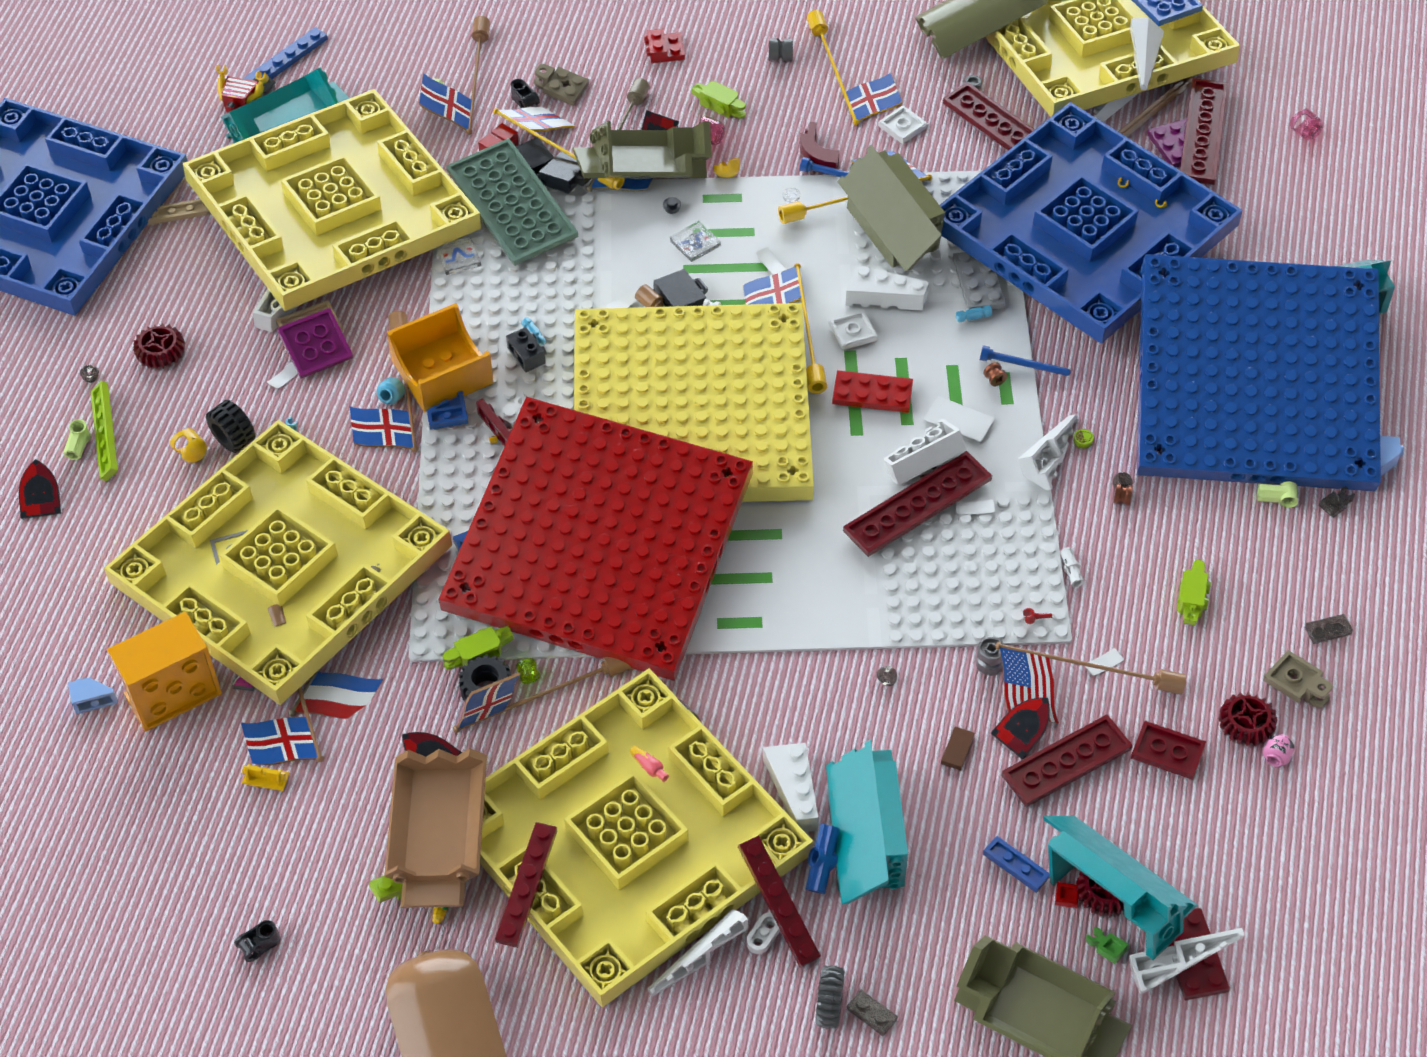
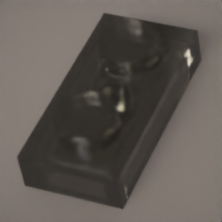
M1345 614L1308 622L1305 625V630L1313 644L1349 636L1353 632Z
M862 989L847 1005L848 1011L881 1036L888 1032L898 1018L897 1015Z

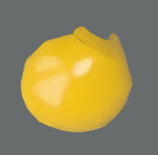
M740 158L729 160L728 165L724 161L719 163V165H713L714 173L718 177L727 179L736 176L740 170Z

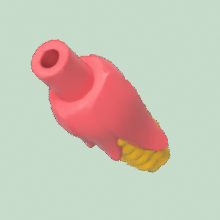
M637 746L631 747L630 753L632 757L650 776L658 777L663 782L669 778V775L663 770V764L658 759Z

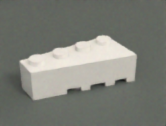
M945 419L938 421L939 425L934 429L929 427L925 430L926 434L924 436L913 438L910 440L911 442L908 447L902 446L883 459L890 479L897 485L906 484L910 479L925 474L927 470L941 466L951 458L958 457L967 450L961 431Z

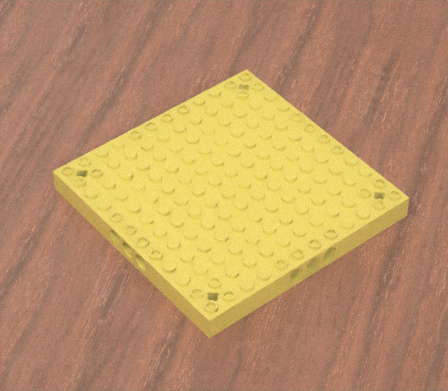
M1047 0L1048 3L985 36L1050 117L1069 102L1086 110L1238 62L1240 49L1237 41L1203 6L1202 11L1159 26L1164 31L1148 88L1147 90H1141L1134 60L1135 51L1130 33V24L1133 18L1149 17L1132 0Z
M375 89L183 163L186 181L284 311L481 229L480 212Z
M802 303L575 309L574 410L753 461V474L742 502L813 500L814 482Z
M277 420L109 563L104 570L110 584L163 622L186 611L212 657L281 705L452 546L450 530L280 420ZM248 530L241 536L215 543L220 561L216 565L210 540ZM371 566H376L380 568L381 571L377 572L376 570L371 568ZM278 604L283 607L286 624L274 627L268 608Z
M650 668L486 777L480 864L508 897H510L535 823L538 822L557 827V834L527 920L602 1008L715 926L732 909L737 910L760 893L738 849L739 844L759 835L780 878L807 859L810 850L813 848V840L707 728L683 706ZM637 746L658 759L663 764V770L669 775V778L663 782L658 777L650 776L632 757L630 753L631 747Z

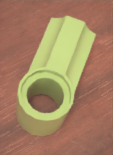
M81 419L74 420L69 425L70 434L63 454L70 460L77 461L80 459L86 443L91 439L87 424Z
M1291 481L1283 482L1280 485L1258 484L1257 500L1278 502L1286 508L1295 507L1298 504L1297 484Z

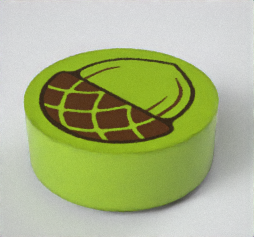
M1080 429L1074 434V444L1079 448H1089L1093 444L1094 435L1089 430Z

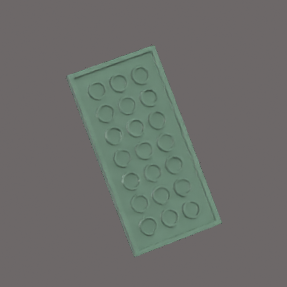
M509 138L446 166V170L451 178L480 212V219L514 266L579 237L576 228Z

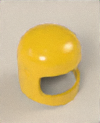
M192 428L176 433L170 440V446L180 453L182 459L188 463L198 462L206 455V442ZM184 436L188 440V444L180 449L175 448L177 440Z

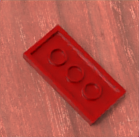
M837 370L832 404L909 413L913 379Z

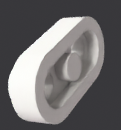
M771 912L763 914L747 936V948L754 954L766 952L780 932ZM773 925L774 927L769 929L766 926ZM760 942L762 944L760 946H756L754 943Z

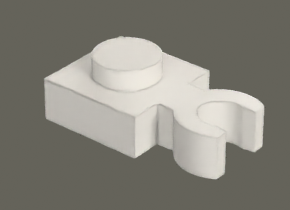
M520 396L515 399L514 405L508 403L497 414V417L500 416L504 424L510 428H513L523 405L521 404L522 399Z

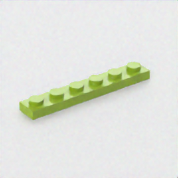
M100 381L91 391L99 475L101 480L107 482L117 473L118 465L108 383Z

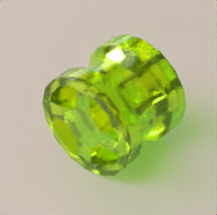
M526 658L519 661L516 665L517 672L520 673V681L524 684L534 683L540 678V671L536 669L537 663L535 659Z

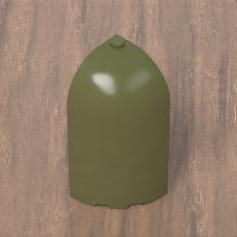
M945 0L915 16V19L921 31L927 37L930 35L933 37L931 42L943 60L1046 5L1048 2L1047 0Z

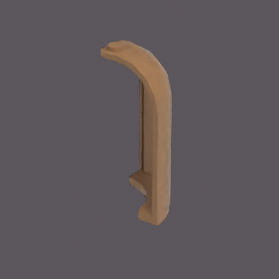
M455 949L434 952L424 951L419 953L417 957L398 965L389 975L386 986L387 1005L402 1057H507L484 978L476 961L466 952Z

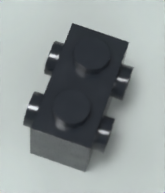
M526 327L506 336L507 349L525 373L546 364L545 355L547 353L542 344L539 345L533 332L530 333Z

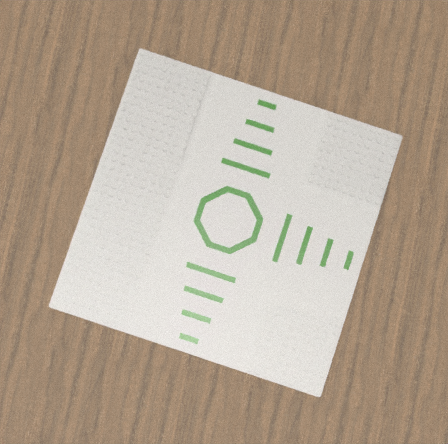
M982 171L923 172L926 175L931 174L932 180L921 182L940 205ZM833 175L732 177L728 179H653L647 191L634 192L613 189H599L587 192L586 186H589L591 181L584 186L577 185L569 194L545 186L576 228L579 237L515 266L480 219L481 229L433 249L429 314L457 303L471 340L481 354L488 351L491 355L494 384L464 396L468 424L430 430L427 412L424 413L423 411L417 510L450 530L452 546L413 582L409 660L411 662L443 661L442 656L444 652L454 648V642L462 637L470 636L482 628L491 626L441 611L438 600L459 553L453 542V536L469 530L504 449V446L498 439V443L491 445L489 437L495 435L478 415L476 401L483 398L487 404L492 405L496 415L508 403L514 405L515 399L519 396L522 399L521 404L524 403L527 396L574 410L575 309L607 308L606 305L618 300L629 290L632 289L636 292L644 284L654 289V280L685 269L692 279L700 278L708 288V292L704 295L711 302L718 301L721 302V305H746L743 285L758 278L774 275L756 254L757 251L765 247L769 248L786 270L794 267L796 263L801 265L800 274L815 363L822 365L825 370L827 389L819 394H813L808 390L814 482L813 500L741 503L685 655L979 646L980 641L987 637L999 638L1005 645L1071 643L1072 634L1051 490H1045L1024 477L1018 461L1021 455L1044 437L1034 368L991 359V361L987 360V362L979 360L983 345L989 346L990 349H993V352L1033 360L1023 291L997 274L1005 300V308L992 310V316L989 317L982 316L983 318L970 321L965 319V322L959 323L956 319V312L962 310L966 312L967 307L953 262V253L965 251L941 236L939 248L936 251L925 254L911 270L905 272L902 266L898 265L892 268L847 209L848 200L807 210L804 219L786 224L781 223L778 215L779 206L800 201L808 207L847 197L848 195L837 182L840 177ZM670 197L679 199L681 201L679 211L675 214L667 213L663 208L665 199ZM701 232L704 234L699 237L702 246L699 250L688 245L679 246L685 241L697 246L695 236ZM456 247L460 248L467 255L473 253L475 255L465 258L457 251L455 261L446 263V260L452 259L453 250ZM857 264L929 282L928 298L923 310L898 309L897 306L881 308V305L861 307L862 304L845 306L846 290ZM636 301L628 308H638L645 306H643L640 302ZM864 310L878 336L877 341L842 350L828 324V320ZM803 314L805 357L807 368L808 366L812 365ZM525 317H529L546 339V344L543 346L547 354L545 355L546 364L525 373L507 349L506 336L524 328L521 325V321ZM994 362H998L1002 370L1008 375L1006 381L996 387H993L989 383V379L983 374L984 369ZM837 370L913 379L909 413L832 404ZM937 396L994 417V421L981 442L962 435L966 451L992 474V480L959 500L970 502L993 499L994 512L985 514H957L956 503L869 557L843 532V526L921 479L920 476H916L906 484L897 485L890 479L883 459L902 446L908 447L911 442L910 440L913 438L924 436L926 434L925 430L929 427L934 429L938 426L923 420ZM954 458L945 461L942 465L946 464ZM931 468L927 470L924 476L933 472V469ZM1032 608L1035 613H1052V618L1035 619L1033 624H1027L1024 619L1026 616L1023 615V610ZM512 632L514 640L501 647L502 654L498 660L593 656Z

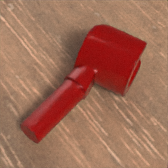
M1032 608L1023 610V615L1026 616L1024 619L1027 624H1033L1035 619L1052 618V613L1039 614L1035 613Z

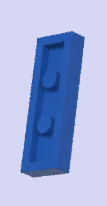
M998 836L983 850L984 856L1036 893L1050 878L1049 872Z

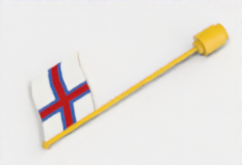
M527 107L515 110H499L495 108L493 110L495 115H500L576 159L575 155L534 132L574 128L575 125L543 107ZM598 178L599 182L616 190L622 187L625 178Z

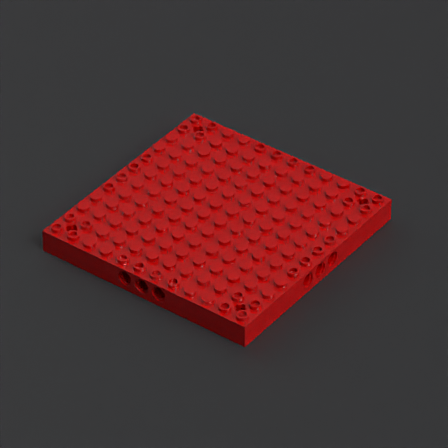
M526 396L438 599L441 611L498 628L508 626L511 632L596 658H615L639 671L644 672L650 668L656 676L675 681L752 477L753 461Z

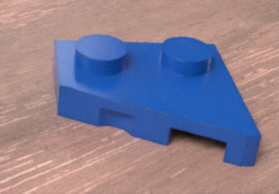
M463 391L458 392L457 397L450 401L446 399L439 405L427 410L430 430L468 424Z

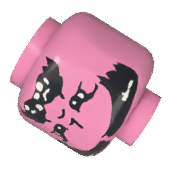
M1275 734L1267 740L1263 749V755L1272 766L1287 765L1294 753L1295 746L1288 736Z

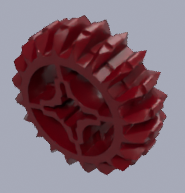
M163 323L160 326L155 324L152 328L147 326L146 331L141 330V333L136 335V340H134L133 351L138 362L142 366L154 367L156 370L158 367L164 369L166 365L171 366L173 362L178 363V358H182L185 352V341L182 333L176 327L172 328L170 324L166 327Z
M1241 692L1237 696L1232 694L1230 699L1224 701L1219 711L1220 729H1224V735H1230V741L1236 739L1238 745L1241 742H1244L1246 747L1250 743L1255 747L1259 742L1264 744L1273 735L1277 727L1276 710L1272 709V703L1266 704V698L1259 699L1258 693L1255 696H1251L1249 692L1246 696ZM1235 711H1240L1236 715L1232 716V713H1234ZM1260 723H1264L1262 727L1256 728Z
M1080 871L1076 881L1078 885L1076 892L1079 893V901H1084V908L1091 907V913L1098 911L1100 917L1107 913L1110 918L1113 912L1119 916L1121 911H1124V903L1098 883L1090 887L1089 882L1092 879Z

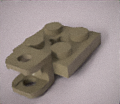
M539 64L535 70V76L537 77L534 80V85L542 89L544 94L572 106L575 105L589 85V79L559 66L555 70V68L549 65Z
M1289 650L1263 678L1264 682L1297 703L1304 698V701L1316 708H1322L1330 700L1329 692L1333 688V685L1323 678V671ZM1294 674L1297 675V678H1296V679H1292V678H1290V676H1289V675L1293 676ZM1315 697L1321 698L1323 700L1318 701L1315 699Z

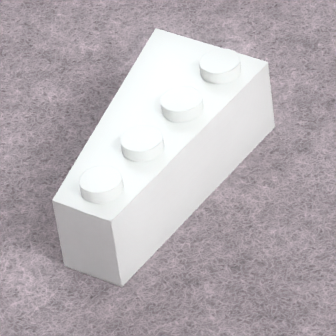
M857 264L846 290L845 306L862 304L861 307L881 305V308L897 306L898 309L923 310L928 298L929 282Z
M267 288L253 312L254 327L273 332L278 327L276 319L291 314L299 306L284 311Z
M806 743L763 747V763L770 773L769 776L777 788L780 800L783 801L787 814L804 832L818 831V813Z

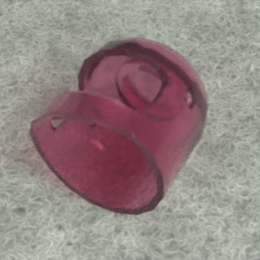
M1308 108L1296 113L1289 123L1290 128L1305 140L1315 139L1323 129L1322 120ZM1302 115H1307L1305 120L1294 128L1297 120Z
M703 116L699 124L710 122L711 145L720 144L725 136V125L719 120Z

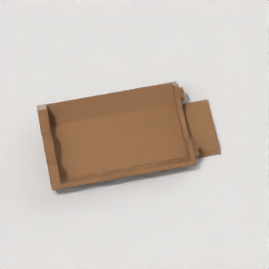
M469 748L457 756L438 749L426 757L410 750L395 757L384 877L393 879L396 883H403L401 908L464 906L465 883L479 875L487 755Z

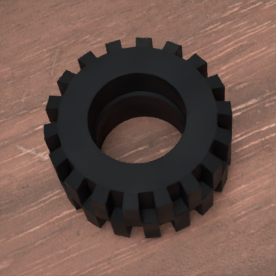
M224 400L206 413L205 417L211 433L230 452H238L256 438L250 419L232 401Z
M484 655V658H480V656L475 657L476 660L474 661L469 660L468 666L464 665L462 672L459 674V685L463 701L466 702L472 691L482 688L477 686L483 681L497 682L511 676L508 664L505 665V661L502 659L498 661V658L495 656L489 658V655Z

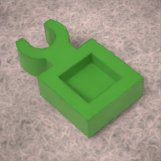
M1097 927L1093 929V934L1097 937L1086 936V942L1090 946H1097L1096 952L1114 964L1129 950L1128 943L1112 933L1104 936L1102 930Z

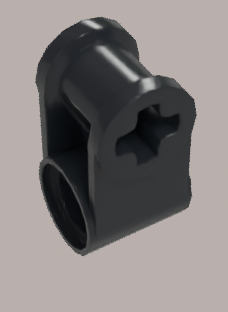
M514 79L511 82V98L520 108H527L540 103L538 94L523 79Z
M264 920L249 931L239 935L235 939L234 945L241 949L246 962H252L271 948L277 946L281 936L273 921ZM272 932L269 936H264L266 933Z

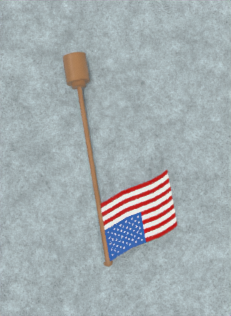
M1000 642L995 644V648L1000 651L1004 670V698L1008 712L1026 700L1048 698L1050 704L1049 722L1059 724L1054 705V679L1049 659L1153 680L1152 684L1155 685L1156 690L1182 695L1186 684V674L1160 669L1158 673L1155 672L1154 676L1007 646L1000 644Z

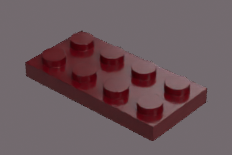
M1195 908L1183 919V933L1168 947L1174 946L1175 941L1210 934L1201 908ZM1217 952L1176 975L1185 1001L1227 993L1230 990Z

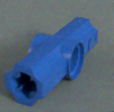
M820 824L816 845L810 850L808 855V863L811 866L806 884V890L819 894H825L830 871L835 868L838 859L835 853L840 830L838 827Z

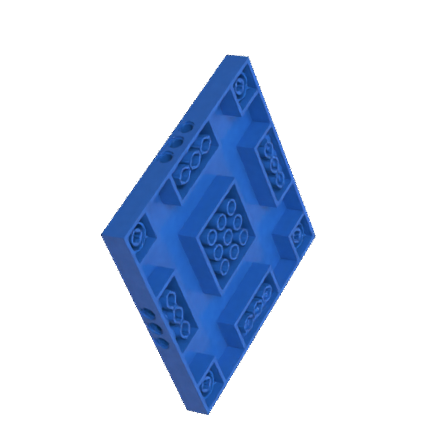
M4 98L0 103V291L76 316L145 228L154 212L158 211L157 208L163 205L185 177L183 163L188 162L186 154Z
M1071 102L940 204L945 212L942 237L1101 344L1141 310L1142 264L1145 254L1202 258L1239 226L1243 211ZM1122 177V181L1120 182V185H1122V186H1123V185H1126L1127 180H1128L1129 186L1126 187V188H1121V187H1119V186H1118V180H1119V178ZM1155 200H1158V205H1162L1166 201L1167 206L1165 208H1158L1155 205Z
M1145 254L1142 264L1136 475L1280 485L1283 482L1291 481L1301 487L1376 492L1381 483L1378 269Z

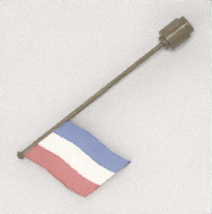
M371 566V568H373L377 572L381 571L380 568L376 566ZM320 668L310 678L303 690V696L309 714L348 719L369 704L383 679H366L342 673L320 672ZM300 697L292 710H288L290 716L304 714Z

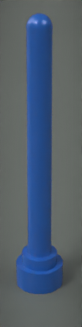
M803 157L800 163V171L803 172L814 170L837 177H844L849 173L815 164L814 161Z
M984 345L979 359L986 362L987 360L991 361V359L1064 376L1071 374V370L1068 368L993 352V349Z

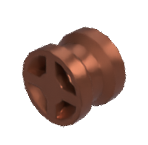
M998 362L989 364L983 372L993 387L1003 384L1008 376Z
M1117 484L1114 503L1123 502L1125 505L1130 506L1133 486L1123 487L1121 484Z

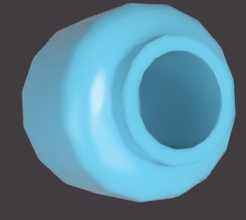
M396 377L386 378L377 387L378 398L381 402L388 405L395 404L405 393L404 384Z

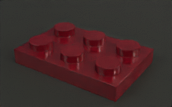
M1144 720L1131 754V759L1193 780L1206 741Z

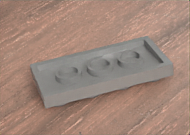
M966 252L953 253V262L967 309L977 307L982 309L983 306L990 305L992 310L1005 308V300L997 273Z

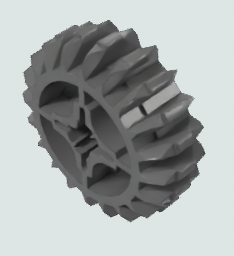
M824 965L821 970L815 1023L817 1026L826 1029H836L839 1024L845 971L841 967Z

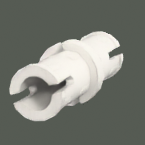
M1070 547L1062 549L1060 554L1064 561V570L1069 575L1072 587L1082 586L1084 580L1080 573L1081 566L1074 556L1073 549H1070Z

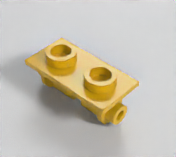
M248 764L244 765L242 773L245 774L242 784L284 791L290 772Z

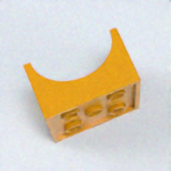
M457 303L387 331L391 360L424 413L446 399L450 401L457 397V393L463 391V395L466 396L494 384L491 355L488 351L481 354L471 340Z
M186 611L107 649L125 686L124 696L145 732L222 694L208 648Z

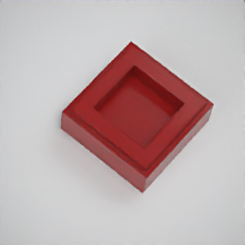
M1057 882L1054 905L1077 908L1079 893L1076 892V887L1078 885Z

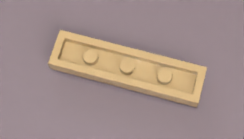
M201 199L161 205L157 208L158 211L154 212L152 218L148 220L147 225L210 214Z

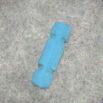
M990 305L983 306L982 309L977 307L967 309L966 312L964 310L956 312V319L959 323L965 322V319L970 321L983 318L982 316H992Z
M525 317L521 321V325L526 327L530 333L533 332L539 345L546 344V339L542 336L536 325H534V322L529 317Z

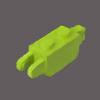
M711 81L707 85L696 83L691 88L692 94L700 99V105L727 118L730 116L739 119L745 118L746 112L744 110L746 104L738 99L737 91L716 81Z
M1200 559L1193 562L1192 570L1188 569L1183 572L1177 603V611L1183 614V624L1196 626L1198 618H1201L1202 611L1207 610L1209 598H1205V595L1209 594L1211 582L1207 581L1208 573L1204 572L1205 563Z
M490 626L482 628L470 636L462 637L454 642V648L444 652L442 656L444 667L448 670H453L460 666H468L469 660L474 661L476 660L475 657L478 656L484 658V655H489V658L493 656L499 658L502 654L501 647L514 640L513 633L508 626L496 630Z

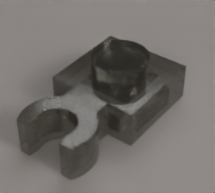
M1342 487L1339 494L1333 491L1320 500L1318 506L1334 518L1347 508L1348 503L1354 500L1355 493L1346 495L1347 487Z

